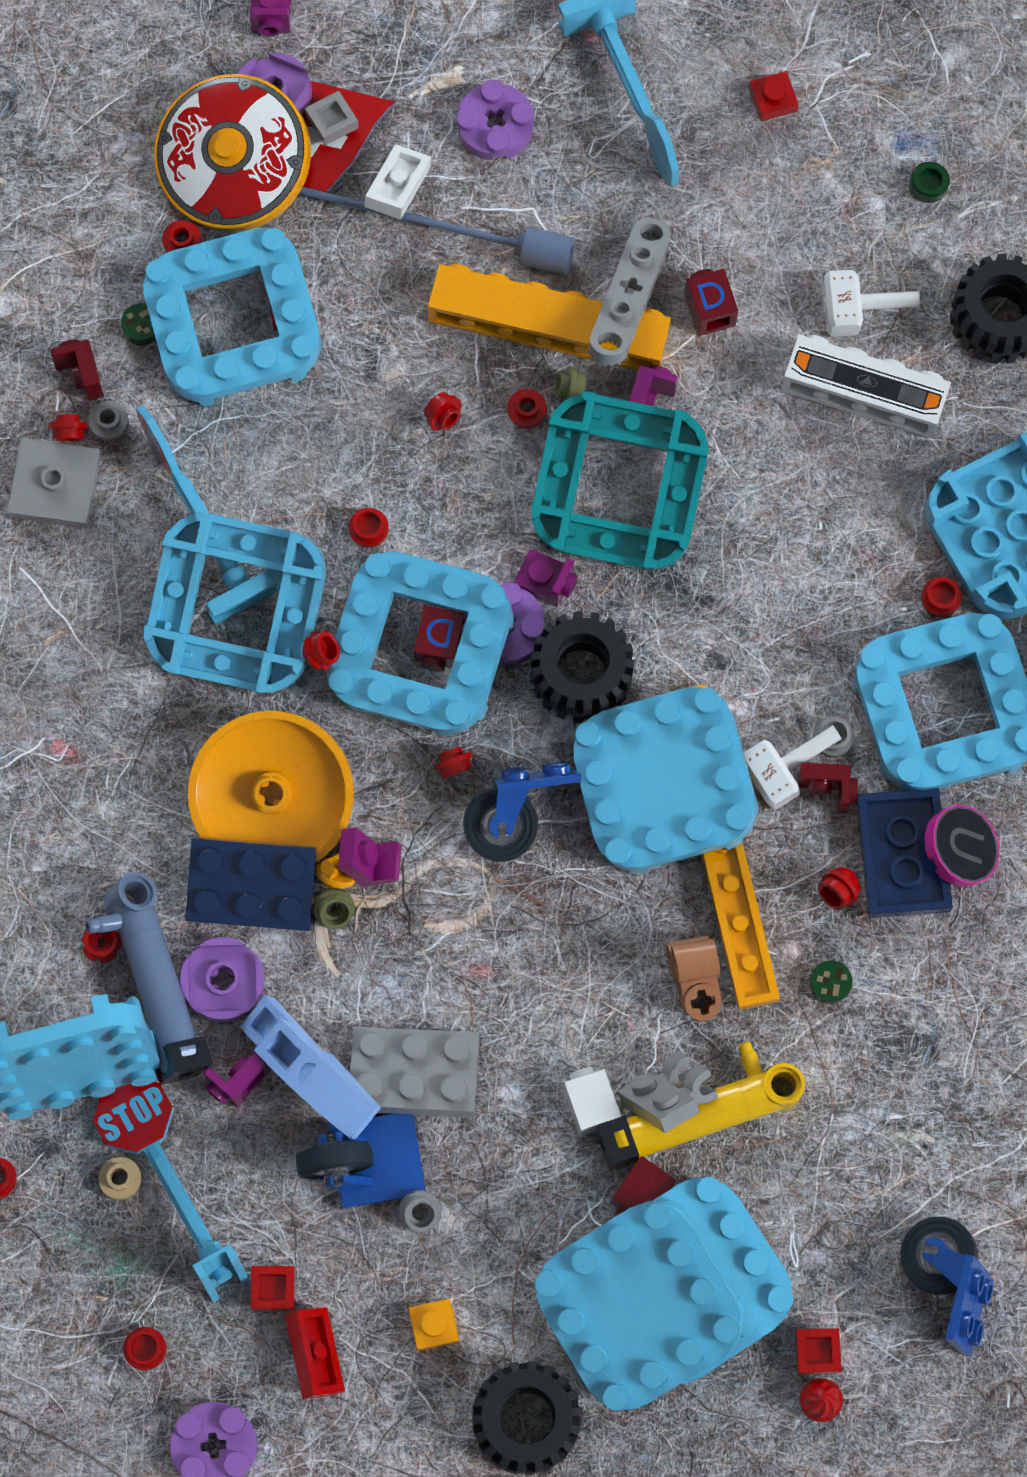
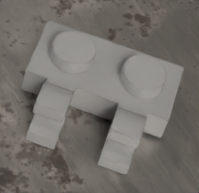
M676 1051L665 1060L662 1073L659 1075L652 1071L639 1075L629 1085L617 1091L622 1106L664 1133L700 1113L698 1105L711 1102L718 1098L716 1090L708 1085L699 1089L701 1083L711 1077L709 1069L699 1064L688 1073L685 1071L678 1075L680 1068L689 1063L687 1056L680 1051Z

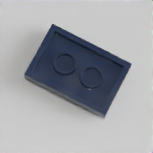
M939 788L857 794L856 806L868 918L951 912L953 905L950 883L938 875L935 871L938 867L933 859L929 861L925 851L924 835L928 822L942 810Z
M192 837L185 921L310 931L317 847Z

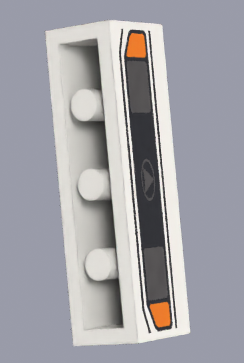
M798 334L781 391L933 439L951 382L943 380V377L935 372H918L905 368L904 364L897 360H879L867 356L863 350L855 347H846L844 349L829 344L825 338L817 335H808L806 337Z

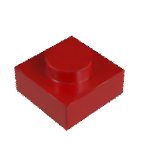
M787 71L750 81L749 91L761 122L798 111L799 104Z
M252 1266L251 1311H294L295 1266Z
M839 1328L795 1330L797 1375L835 1374L842 1372Z

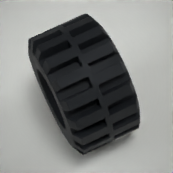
M998 254L996 261H992L991 257L987 256L981 259L979 266L975 263L971 265L966 275H963L959 281L951 305L950 324H955L953 329L955 338H963L961 347L966 351L971 348L976 351L974 357L982 360L985 355L991 357L990 363L999 364L1000 359L1005 358L1006 363L1009 364L1016 361L1018 354L1022 359L1027 357V265L1021 263L1023 257L1015 255L1013 260H1007V254ZM994 296L1008 298L1019 306L1023 318L1014 322L998 321L987 314L981 302Z
M582 611L573 612V619L568 620L565 614L557 617L555 626L549 622L543 628V636L538 635L534 643V651H532L531 683H534V693L537 699L543 698V707L548 711L552 708L557 710L556 717L565 720L566 715L573 716L574 723H582V717L589 716L590 718L602 711L615 708L616 704L621 706L626 699V692L630 690L634 669V660H632L633 648L631 643H626L627 635L623 629L616 631L615 622L610 618H607L605 623L599 621L600 614L591 612L590 618H583ZM579 650L588 651L597 655L603 661L606 673L593 683L577 684L569 681L561 674L558 669V663L568 653Z
M528 1361L522 1364L514 1362L510 1363L506 1368H499L493 1372L492 1376L481 1385L473 1405V1432L480 1450L495 1466H500L513 1474L535 1475L537 1472H546L559 1462L561 1463L573 1448L581 1427V1407H579L575 1389L571 1388L569 1380L563 1374L560 1376L554 1371L555 1368L547 1364L546 1366L538 1365L536 1361ZM519 1393H533L540 1396L548 1403L552 1412V1425L548 1434L533 1444H520L513 1441L506 1435L501 1425L500 1417L504 1404L512 1396Z

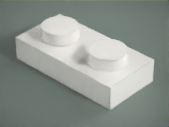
M395 144L365 196L364 207L401 220L430 169L431 156Z

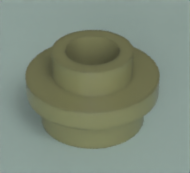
M568 367L565 374L560 373L558 375L555 395L561 398V403L572 396L585 392V373L577 372V369L574 367Z
M331 888L323 891L318 895L313 904V913L318 923L330 929H340L346 926L351 921L355 912V904L351 895L340 888ZM340 903L337 910L332 912L326 910L330 904Z

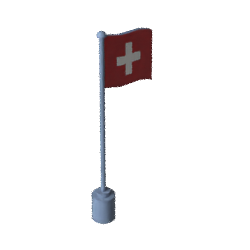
M311 81L313 92L310 105L339 91L357 118L359 128L324 146L305 113L302 115L310 137L311 160L307 178L299 194L386 215L364 207L365 202L328 192L353 165L375 126L388 111L397 105L396 101ZM407 212L401 218L402 220L515 247L514 256L520 257V265L562 276H567L575 249L576 239L574 237L533 227H528L526 234L520 232L516 240Z

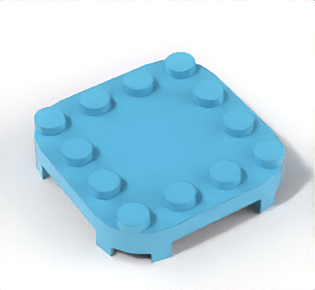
M1027 432L1020 434L1018 440L954 472L949 469L938 478L925 505L926 519L930 531L969 598L985 614L996 615L1000 620L1013 619L1027 614Z
M701 687L682 688L602 711L577 727L575 732L576 739L573 744L574 762L576 770L581 774L580 786L593 837L601 854L615 867L629 871L632 874L648 873V869L722 848L730 850L742 844L741 841L752 830L756 816H758V801L755 797L736 726L737 722L726 701L715 690Z
M107 994L93 996L90 999L94 1013L15 1035L11 1033L5 1021L0 1022V1110L7 1111L8 1119L21 1120L31 1116L33 1110L46 1107L52 1109L65 1108L72 1105L75 1099L90 1095L95 1098L105 1097L114 1093L115 1088L132 1083L133 1086H144L153 1083L157 1079L155 1070L159 1067L160 1060L153 1031H149L145 1022L140 1001L135 996H132L127 1001L109 1004Z
M713 1177L692 1178L676 1185L653 1200L654 1202H666L676 1208L683 1209L693 1220L691 1224L736 1297L739 1296L744 1309L743 1331L737 1345L722 1359L681 1384H687L702 1378L773 1331L786 1318L789 1309L793 1305L792 1284L786 1269L739 1197L726 1184L719 1182Z
M647 1201L627 1209L556 1253L543 1266L541 1273L535 1281L537 1299L542 1313L575 1369L594 1397L613 1411L633 1410L647 1405L716 1363L737 1345L743 1331L744 1309L739 1296H735L691 1224L693 1220L683 1209L676 1208L666 1202Z

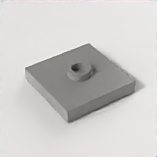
M21 438L7 508L8 517L88 528L102 455L101 449Z

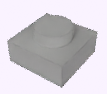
M339 91L305 108V115L324 146L359 128L357 118Z

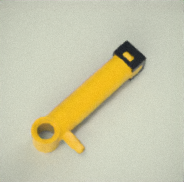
M749 1041L739 1044L738 1048L747 1077L714 1088L718 1098L708 1103L699 1104L698 1109L700 1113L667 1133L662 1132L638 1115L628 1118L624 1115L598 1124L596 1134L608 1169L612 1171L636 1163L641 1156L645 1157L777 1111H788L796 1106L804 1093V1076L797 1067L788 1063L776 1064L763 1072L757 1053L753 1050ZM778 1078L788 1080L793 1086V1094L787 1097L778 1096L774 1093L771 1082Z

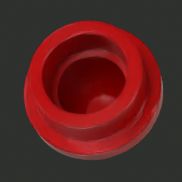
M838 867L827 871L822 876V883L818 886V892L822 900L836 910H841L845 906H852L857 901L858 893L861 890L859 878L855 875V872L845 867Z
M817 1378L811 1380L803 1387L799 1398L800 1407L809 1419L816 1422H827L835 1418L841 1411L843 1396L841 1390L834 1382L825 1378Z

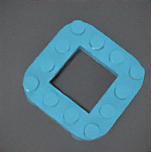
M277 228L251 229L173 250L151 261L146 267L143 292L167 379L174 392L190 401L199 402L200 406L216 405V398L291 378L292 383L299 382L306 378V373L314 366L320 352H322L321 336L297 251L292 242ZM261 271L279 336L202 357L185 292Z
M194 513L184 517L167 531L162 542L164 549L148 623L144 625V641H146L151 656L162 669L173 674L185 675L260 693L277 692L291 687L306 668L307 662L303 657L302 647L305 638L315 630L326 579V565L322 551L309 538L288 530L211 513ZM206 555L283 571L266 651L189 634Z
M401 552L374 553L370 555L354 577L335 638L339 645L340 655L338 661L327 669L329 686L349 709L360 714L362 711L435 731L440 736H453L455 733L467 730L478 720L481 721L488 710L486 704L508 631L513 628L514 615L504 589L495 580L486 575ZM399 596L468 615L445 689L371 669L393 598L397 599Z
M963 614L880 636L862 650L853 678L855 692H859L881 762L879 769L886 781L890 780L895 786L904 791L941 789L1007 771V774H1011L1022 768L1027 762V678L1014 639L999 617L993 614ZM970 658L971 661L976 663L996 729L922 748L899 676Z

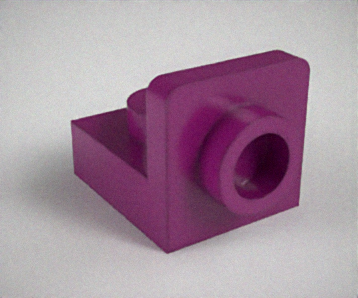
M251 0V32L260 33L264 36L290 33L291 0Z
M640 365L629 401L655 406L658 393L674 397L678 376L662 366L651 365L645 367Z
M530 548L514 583L518 584L521 589L527 590L535 598L558 607L562 596L569 598L577 583L578 575L573 574L575 561L567 558L565 563Z
M356 827L342 829L338 868L362 887L396 882L399 879L402 846L397 841L376 844Z
M254 1052L249 1059L243 1056L233 1065L228 1073L231 1077L228 1082L208 1067L203 1072L206 1081L209 1083L205 1089L221 1104L224 1105L229 1100L238 1108L271 1071V1068Z

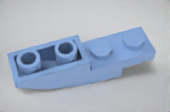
M265 995L240 1026L256 1044L257 1047L254 1051L312 1108L350 1139L356 1140L381 1109L378 1103L334 1055L323 1051L275 998Z

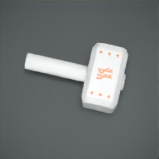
M854 270L829 271L826 273L822 285V308L825 314L826 331L832 337L855 336L859 334L863 322L862 310L919 307L920 305L919 291L860 294L859 276Z
M832 725L782 758H780L770 742L767 740L759 742L744 752L752 785L757 793H761L770 808L774 810L779 809L800 795V788L790 772L799 767L801 762L810 760L842 738Z

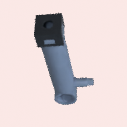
M130 872L124 875L105 894L103 906L107 915L88 920L85 928L90 934L119 931L149 1029L153 1031L160 1060L159 1067L155 1070L159 1084L194 1078L210 1067L213 1062L205 1037H196L154 906L157 898L156 886L147 875L140 872ZM125 893L134 899L135 904L126 898Z

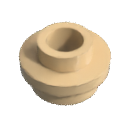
M115 1157L108 1160L102 1166L98 1179L100 1188L108 1197L115 1200H125L132 1197L138 1191L142 1176L139 1167L134 1161L126 1157ZM117 1171H125L127 1173V1180L122 1185H116L112 1182V1176Z

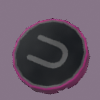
M956 804L941 810L929 820L924 835L925 851L929 861L933 859L938 867L935 870L938 875L953 886L965 888L988 880L996 870L1000 856L999 841L993 826L987 818L971 806Z

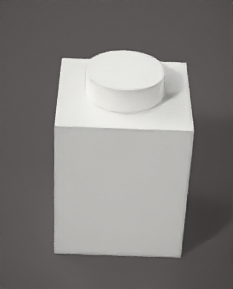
M593 1067L583 1068L569 1075L570 1080L564 1082L563 1091L579 1137L596 1132L598 1124L621 1117L605 1069L594 1072Z

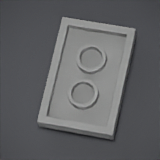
M354 1026L350 1074L381 1107L377 1113L475 1117L480 1035L479 1032Z

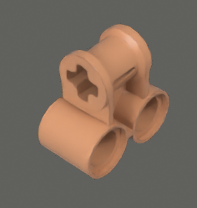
M708 935L666 943L669 968L673 980L676 979L679 1002L682 1009L698 1021H707L714 1018L722 1006L717 977L720 976V964L714 939H709ZM699 990L706 996H710V1000L704 1002V1009L701 1011L698 1007L691 1004V1000L697 998V991Z

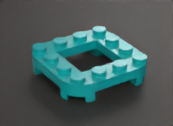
M581 392V394L565 400L554 410L549 421V429L531 507L532 521L539 539L549 548L563 554L640 570L656 571L673 566L683 556L690 543L708 457V441L702 427L685 411L679 409L675 411L597 395V392ZM589 436L667 452L651 529L573 513Z

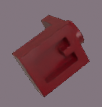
M78 339L67 340L50 350L56 370L71 368L77 389L85 388L89 401L104 397L94 355L88 339L84 341Z
M801 762L797 776L799 788H807V793L813 795H828L832 793V790H838L837 813L846 814L850 802L856 803L858 780L857 778H851V765Z

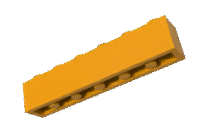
M439 264L428 303V322L592 360L591 355L588 353L589 341L603 302L589 299L577 291L568 290L563 293L550 290L546 285L539 282L530 281L525 284L512 281L500 273L493 272L486 275L473 272L469 267L461 264H450L449 266ZM646 308L626 360L624 362L621 361L620 365L614 364V366L638 371L640 365L645 367L651 365L661 366L671 317L664 316L658 310ZM607 340V343L602 341V344H599L608 350L618 348L617 344L613 345L614 342L609 343V340Z

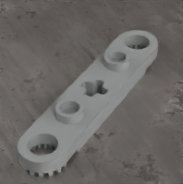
M644 218L633 225L592 330L588 353L591 355L592 360L596 359V363L600 364L601 362L603 366L610 364V367H613L614 364L620 365L621 361L624 362L626 360L662 267L664 257L669 248L671 231L664 222L658 219ZM648 232H651L650 235L655 233V237L658 236L659 240L650 241L642 236H644V233L648 235ZM628 288L635 290L632 294L625 293ZM607 340H609V343L613 341V345L617 344L618 348L608 350L599 344H602V341L607 343Z

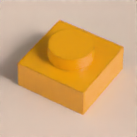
M450 1298L408 1308L418 1352L459 1343Z

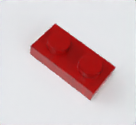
M328 1308L295 1310L285 1314L302 1400L334 1396L345 1392Z

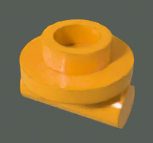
M339 853L319 862L316 866L315 875L329 889H344L355 883V880L338 868Z

